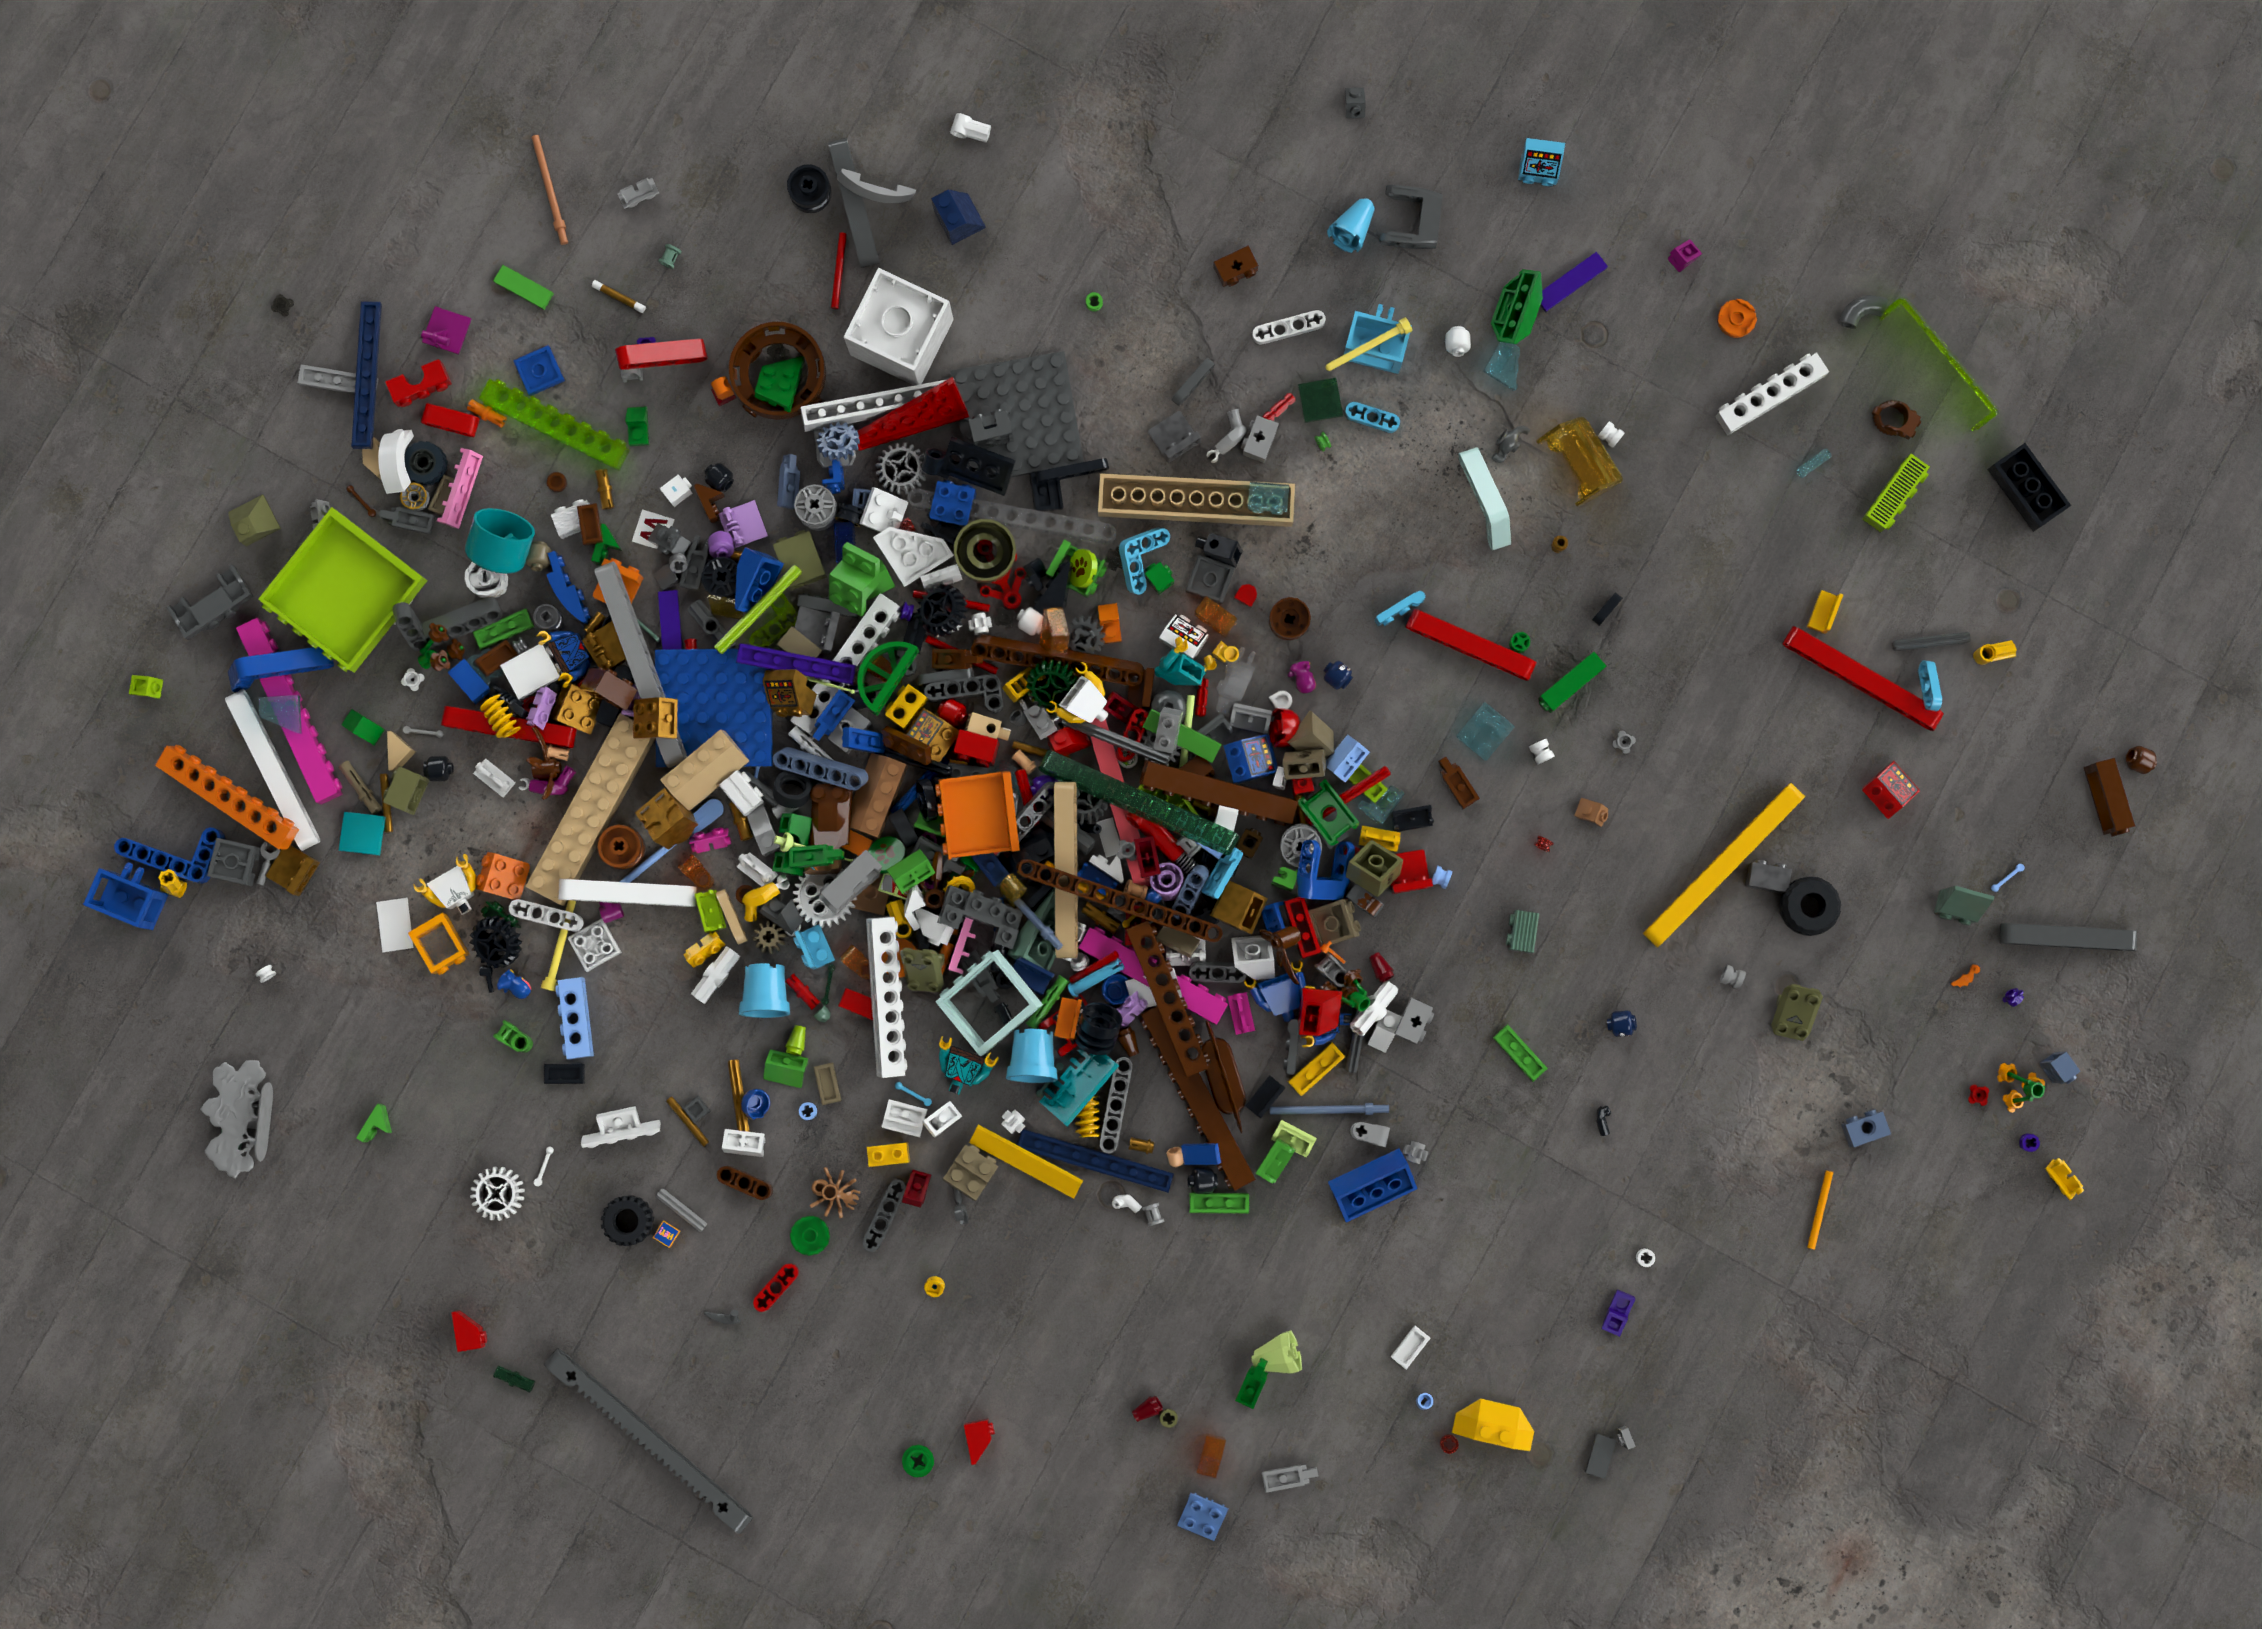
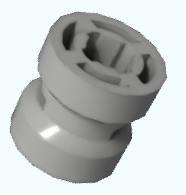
M1727 964L1721 974L1720 983L1725 985L1730 983L1732 988L1739 990L1745 979L1746 972L1742 970L1734 971V968Z

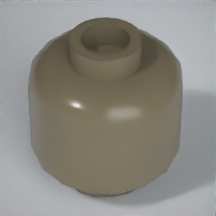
M542 541L532 542L526 564L531 567V570L542 571L550 566L547 553L552 552V550L547 546V543Z

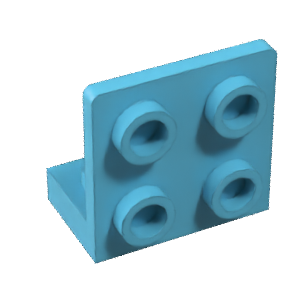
M820 924L803 932L798 930L794 932L796 937H793L797 948L802 949L804 955H801L805 966L815 970L836 961Z

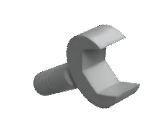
M264 842L261 846V855L266 860L262 864L256 882L263 886L266 881V874L271 866L270 861L275 860L282 850L276 849L275 852H268V842Z

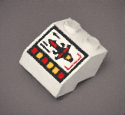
M1175 614L1160 635L1159 641L1175 649V639L1181 636L1183 642L1187 639L1188 649L1185 652L1179 653L1194 659L1204 646L1209 634L1206 633L1207 630L1202 626L1197 625L1195 627L1190 624L1191 620L1183 615L1179 617Z

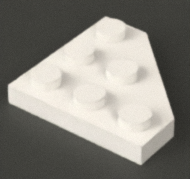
M888 527L873 537L904 587L954 556L944 539L893 527Z

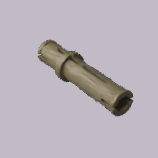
M350 761L343 762L339 766V770H341L359 795L358 799L360 802H364L371 815L378 813L382 806L373 796V791L367 788L350 764Z

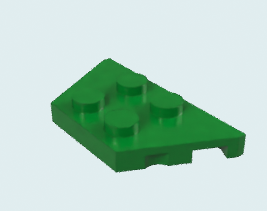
M800 356L762 366L755 389V398L767 401L773 406L778 404L783 406L786 412H791L804 365V357Z

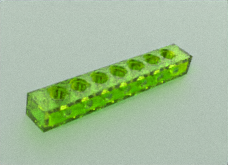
M489 378L479 397L483 404L620 471L630 452L626 442L618 438L613 440L609 438L610 435L602 430L597 432L592 429L590 424L584 421L580 424L574 421L575 417L568 413L562 415L557 412L558 409L548 404L546 407L540 404L541 401L533 396L528 398L523 395V391L515 387L510 389L506 387L507 384L499 379L494 381ZM503 394H508L506 401H500V397ZM524 402L525 407L522 410H517V405ZM537 411H542L540 418H534V414ZM553 420H560L558 426L551 427V423ZM571 428H577L574 435H568V431ZM589 436H593V442L591 444H586V438ZM605 445H611L609 452H602Z

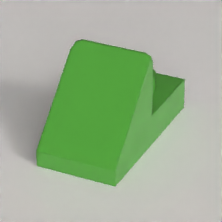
M377 1104L356 1137L362 1142L371 1141L377 1134V1127L386 1133H392L385 1105Z

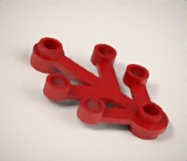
M989 540L980 541L977 545L979 554L985 556L988 562L993 561L995 558L992 554V543ZM988 546L989 550L987 552H983L982 547ZM1021 567L1015 570V580L1012 588H1010L1007 582L1011 572L1010 569L1001 579L990 582L1000 585L1003 592L992 590L988 585H984L980 588L981 596L1002 600L1004 606L1008 609L1018 608L1022 602L1019 589L1022 580L1026 576L1025 570ZM1023 571L1024 575L1022 577H1018L1017 572ZM985 588L990 590L989 594L984 595L982 593L983 589ZM1012 596L1016 598L1014 603L1008 601Z

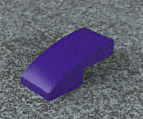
M1617 1289L1601 1329L1620 1337L1636 1298Z

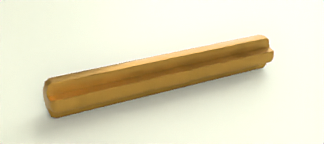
M729 1060L728 1068L738 1131L750 1132L748 1118L741 1108L744 1091L739 1060Z

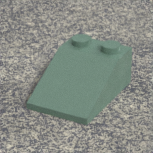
M1959 886L1949 887L1939 891L1934 913L1940 914L1939 917L1942 919L1951 920L1954 918L1959 920L1958 923L1970 926L1971 923H1976L1980 920L1993 902L1994 896Z

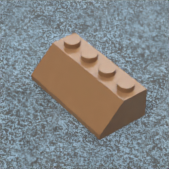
M871 753L865 768L868 774V782L856 790L852 801L851 829L880 839L908 769L907 764L886 756Z

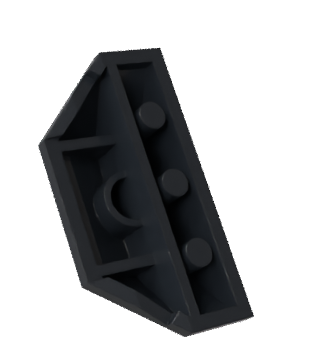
M1039 824L1031 828L1019 842L1020 851L1001 852L999 860L1010 873V876L1004 880L1007 885L1024 878L1016 870V865L1020 860L1029 859L1041 864L1048 860L1051 863H1055L1054 831ZM1025 862L1021 866V871L1024 874L1029 873L1031 865Z

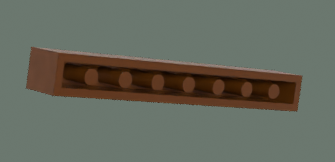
M1145 760L1139 781L1140 784L1144 785L1143 789L1155 792L1157 788L1163 790L1162 794L1174 796V793L1182 795L1181 799L1192 801L1193 798L1199 799L1200 804L1211 806L1214 803L1238 809V814L1248 816L1249 813L1256 815V819L1267 821L1268 818L1274 819L1275 824L1286 826V823L1292 824L1298 801L1148 760Z

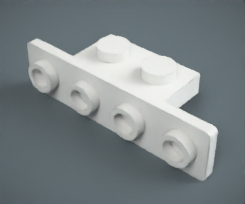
M636 1106L597 1114L596 1119L600 1132L582 1136L581 1146L582 1148H594L599 1144H613L618 1140H632L642 1135L651 1136L660 1131L661 1123L660 1120L640 1123Z

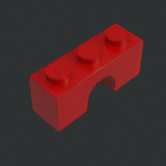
M440 359L421 366L424 378L417 385H411L404 374L385 381L393 402L398 407L409 406L416 399H425L430 396V393L444 391L449 385H452L445 366Z

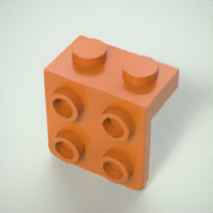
M604 558L601 566L613 561L616 563L632 604L644 579L639 574L640 570L632 566L628 568L621 566L622 562L611 558V560ZM598 583L593 592V597L606 603Z
M487 852L481 862V866H483L481 874L476 878V889L512 900L521 899L530 864Z

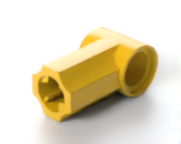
M2012 640L1991 645L1986 644L1974 652L1973 658L1977 664L1985 665L1989 662L2016 657L2017 650ZM1982 651L1987 652L1988 659L1983 657Z
M170 869L160 873L158 877L161 881L160 890L181 898L186 891L187 882L180 880L176 873Z
M902 899L886 904L889 916L894 917L895 921H897L898 929L904 924L909 927L906 935H900L899 931L896 932V935L901 939L911 937L913 930L904 915Z

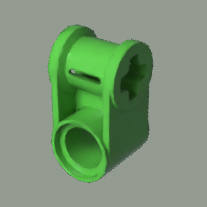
M503 1020L502 1027L497 1034L493 1035L495 1039L517 1052L526 1053L533 1046L532 1039L507 1020ZM521 1038H524L526 1045L520 1049L518 1042Z

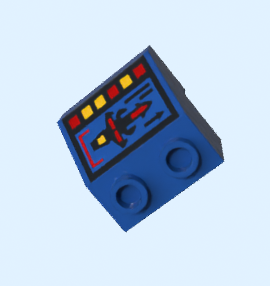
M1265 734L1223 745L1234 783H1244L1276 773L1278 765L1269 735Z

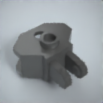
M657 523L648 538V541L658 547L657 550L665 555L668 553L671 555L676 553L684 555L688 546L692 545L689 540L680 535L681 531L673 526L668 528Z

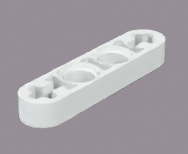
M1314 310L1259 325L1253 330L1252 338L1259 345L1321 329L1325 324L1326 318L1322 311ZM1314 316L1321 318L1319 324H1316V322H1310V327H1307V321L1305 318H1308V321H1312L1314 319ZM1300 320L1303 322L1304 327L1297 330L1293 327V322ZM1277 325L1285 328V332L1282 335L1275 333L1274 328ZM1268 328H1271V334L1273 337H1270V333L1264 335V339L1256 337V335H1258V331H1262V333H1267L1269 331Z
M520 899L513 900L509 905V912L517 918L572 932H577L583 927V918L572 912ZM521 906L525 909H528L527 913L523 911H517L515 910V907ZM540 908L542 914L539 918L535 919L532 915L533 910ZM556 912L559 913V921L552 923L551 915ZM565 918L569 920H574L575 918L578 921L577 925L572 927L570 923L565 922Z

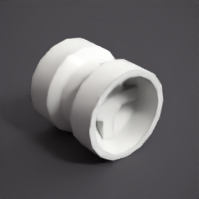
M1609 421L1598 437L1606 440L1608 445L1613 448L1624 435V432L1620 429L1617 430L1614 424Z
M1547 739L1529 746L1530 751L1535 755L1537 765L1555 757L1553 751L1548 747Z

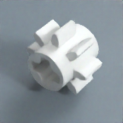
M985 613L971 615L972 620L968 621L969 630L974 631L975 635L989 633L988 628L992 627L990 616L986 617Z
M1015 1109L1012 1113L1007 1110L1001 1116L1004 1119L1001 1124L1011 1134L1015 1130L1020 1133L1025 1127L1023 1124L1025 1118Z

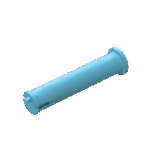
M1117 958L1073 984L1069 983L1068 990L1074 998L1078 997V994L1123 970V963L1119 965L1121 960Z

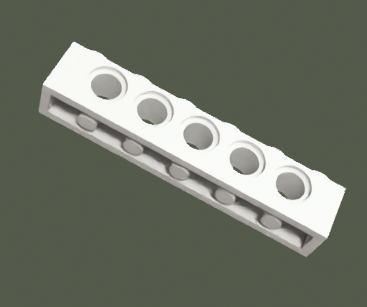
M1810 353L1800 359L1799 364L1794 365L1792 363L1784 368V373L1778 376L1777 373L1767 379L1768 382L1761 385L1759 383L1751 388L1752 392L1748 395L1743 393L1734 399L1736 402L1729 405L1726 403L1721 406L1715 417L1726 435L1732 434L1824 378L1829 371L1817 353L1812 356ZM1800 369L1806 370L1808 376H1807V377L1802 376V375L1800 374V371H1799V370H1800ZM1783 379H1788L1791 382V386H1786L1783 383ZM1767 389H1772L1775 392V396H1769ZM1756 399L1759 402V406H1753L1750 400ZM1734 409H1740L1743 416H1737L1734 413Z

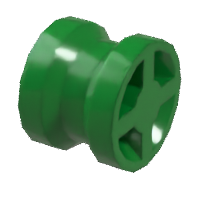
M1524 632L1515 633L1509 641L1510 649L1517 653L1525 652L1530 646V637Z

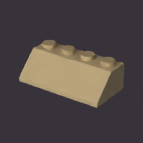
M720 729L660 780L669 792L690 811L715 791L720 783L735 771H739L750 760L728 733Z

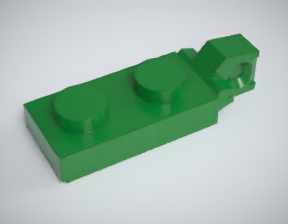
M827 844L791 847L789 849V867L791 869L828 866L829 864H834V860L844 859V851L842 849H834L833 846H828Z
M1260 1358L1257 1367L1251 1366L1236 1397V1402L1254 1409L1267 1380L1268 1373L1264 1371L1268 1363L1267 1360Z

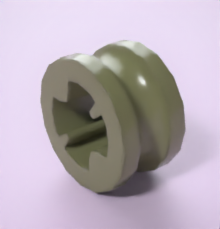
M1165 1409L1160 1414V1422L1164 1427L1171 1428L1178 1421L1177 1414L1172 1409ZM1166 1413L1174 1416V1420L1170 1424L1167 1421H1163V1416L1166 1417Z

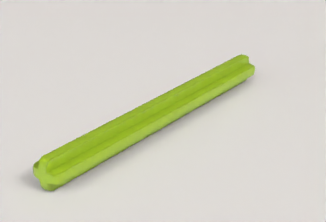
M792 566L729 630L714 648L720 654H723L801 575L802 571L797 566Z

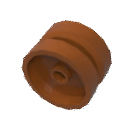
M610 826L599 837L597 846L599 855L611 867L621 870L631 869L639 864L644 857L645 844L643 838L637 831L628 826ZM624 844V849L622 851L619 850L620 845Z

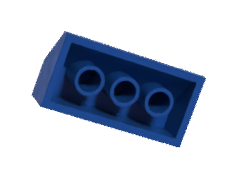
M1400 1148L1328 1181L1345 1222H1349L1417 1190L1409 1165Z

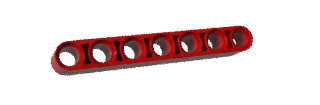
M1417 609L1412 610L1405 626L1414 633L1525 681L1530 680L1537 663L1524 655Z
M444 706L441 726L495 736L497 731L492 730L493 725L488 723L489 718L484 716L485 712ZM515 717L509 719L510 721L516 720L517 722L513 727L520 726L521 729L507 738L539 743L532 730L535 727L541 733L546 744L566 748L574 747L576 728L546 723L544 730L536 725H528V720Z

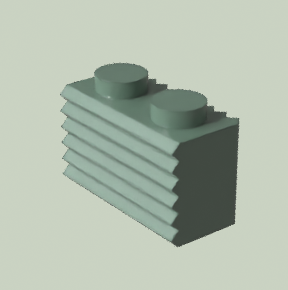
M1515 910L1513 914H1510L1508 925L1512 927L1511 934L1507 933L1506 945H1509L1508 950L1534 953L1539 913Z

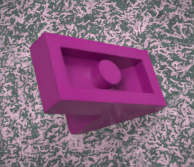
M1688 240L1675 247L1670 252L1671 255L1668 257V260L1678 272H1681L1700 257L1702 253L1691 240Z

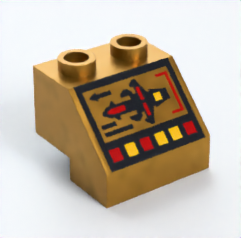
M797 669L765 671L763 684L767 701L777 716L802 717V715H811L817 694L806 686L808 678Z
M921 708L904 734L930 745L931 759L941 762L957 738L959 730L927 709Z

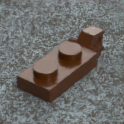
M932 649V668L968 669L972 668V663L983 664V656L972 655L973 651L969 649Z
M1447 757L1438 761L1443 769L1440 772L1442 778L1462 809L1480 799L1460 766H1457L1456 763L1451 765Z

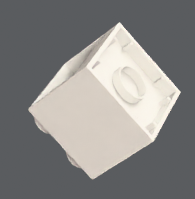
M878 268L844 335L850 355L914 386L922 384L954 320L950 302Z

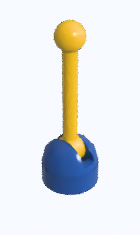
M1150 888L1147 891L1145 900L1157 904L1162 900V897L1153 888ZM1143 905L1136 911V913L1142 911ZM1132 915L1128 920H1124L1122 922L1123 927L1128 928L1130 922L1136 916Z

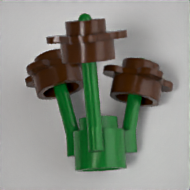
M431 623L429 625L431 630L428 633L431 639L420 650L421 655L418 657V662L424 669L432 667L439 672L443 668H450L447 656H450L452 659L462 660L465 649L454 638L452 643L447 645L448 652L441 650L437 653L434 650H428L434 641L440 643L449 639L445 626Z
M1350 970L1343 977L1345 987L1340 989L1342 991L1341 1005L1346 1004L1362 1012L1369 1007L1370 999L1366 996L1367 991L1360 985L1363 981L1360 975L1361 970ZM1326 981L1320 987V990L1337 991V988L1333 983L1330 984V981Z

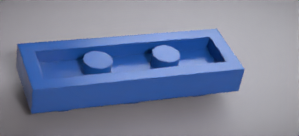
M851 727L843 728L842 747L884 754L885 746L882 733Z

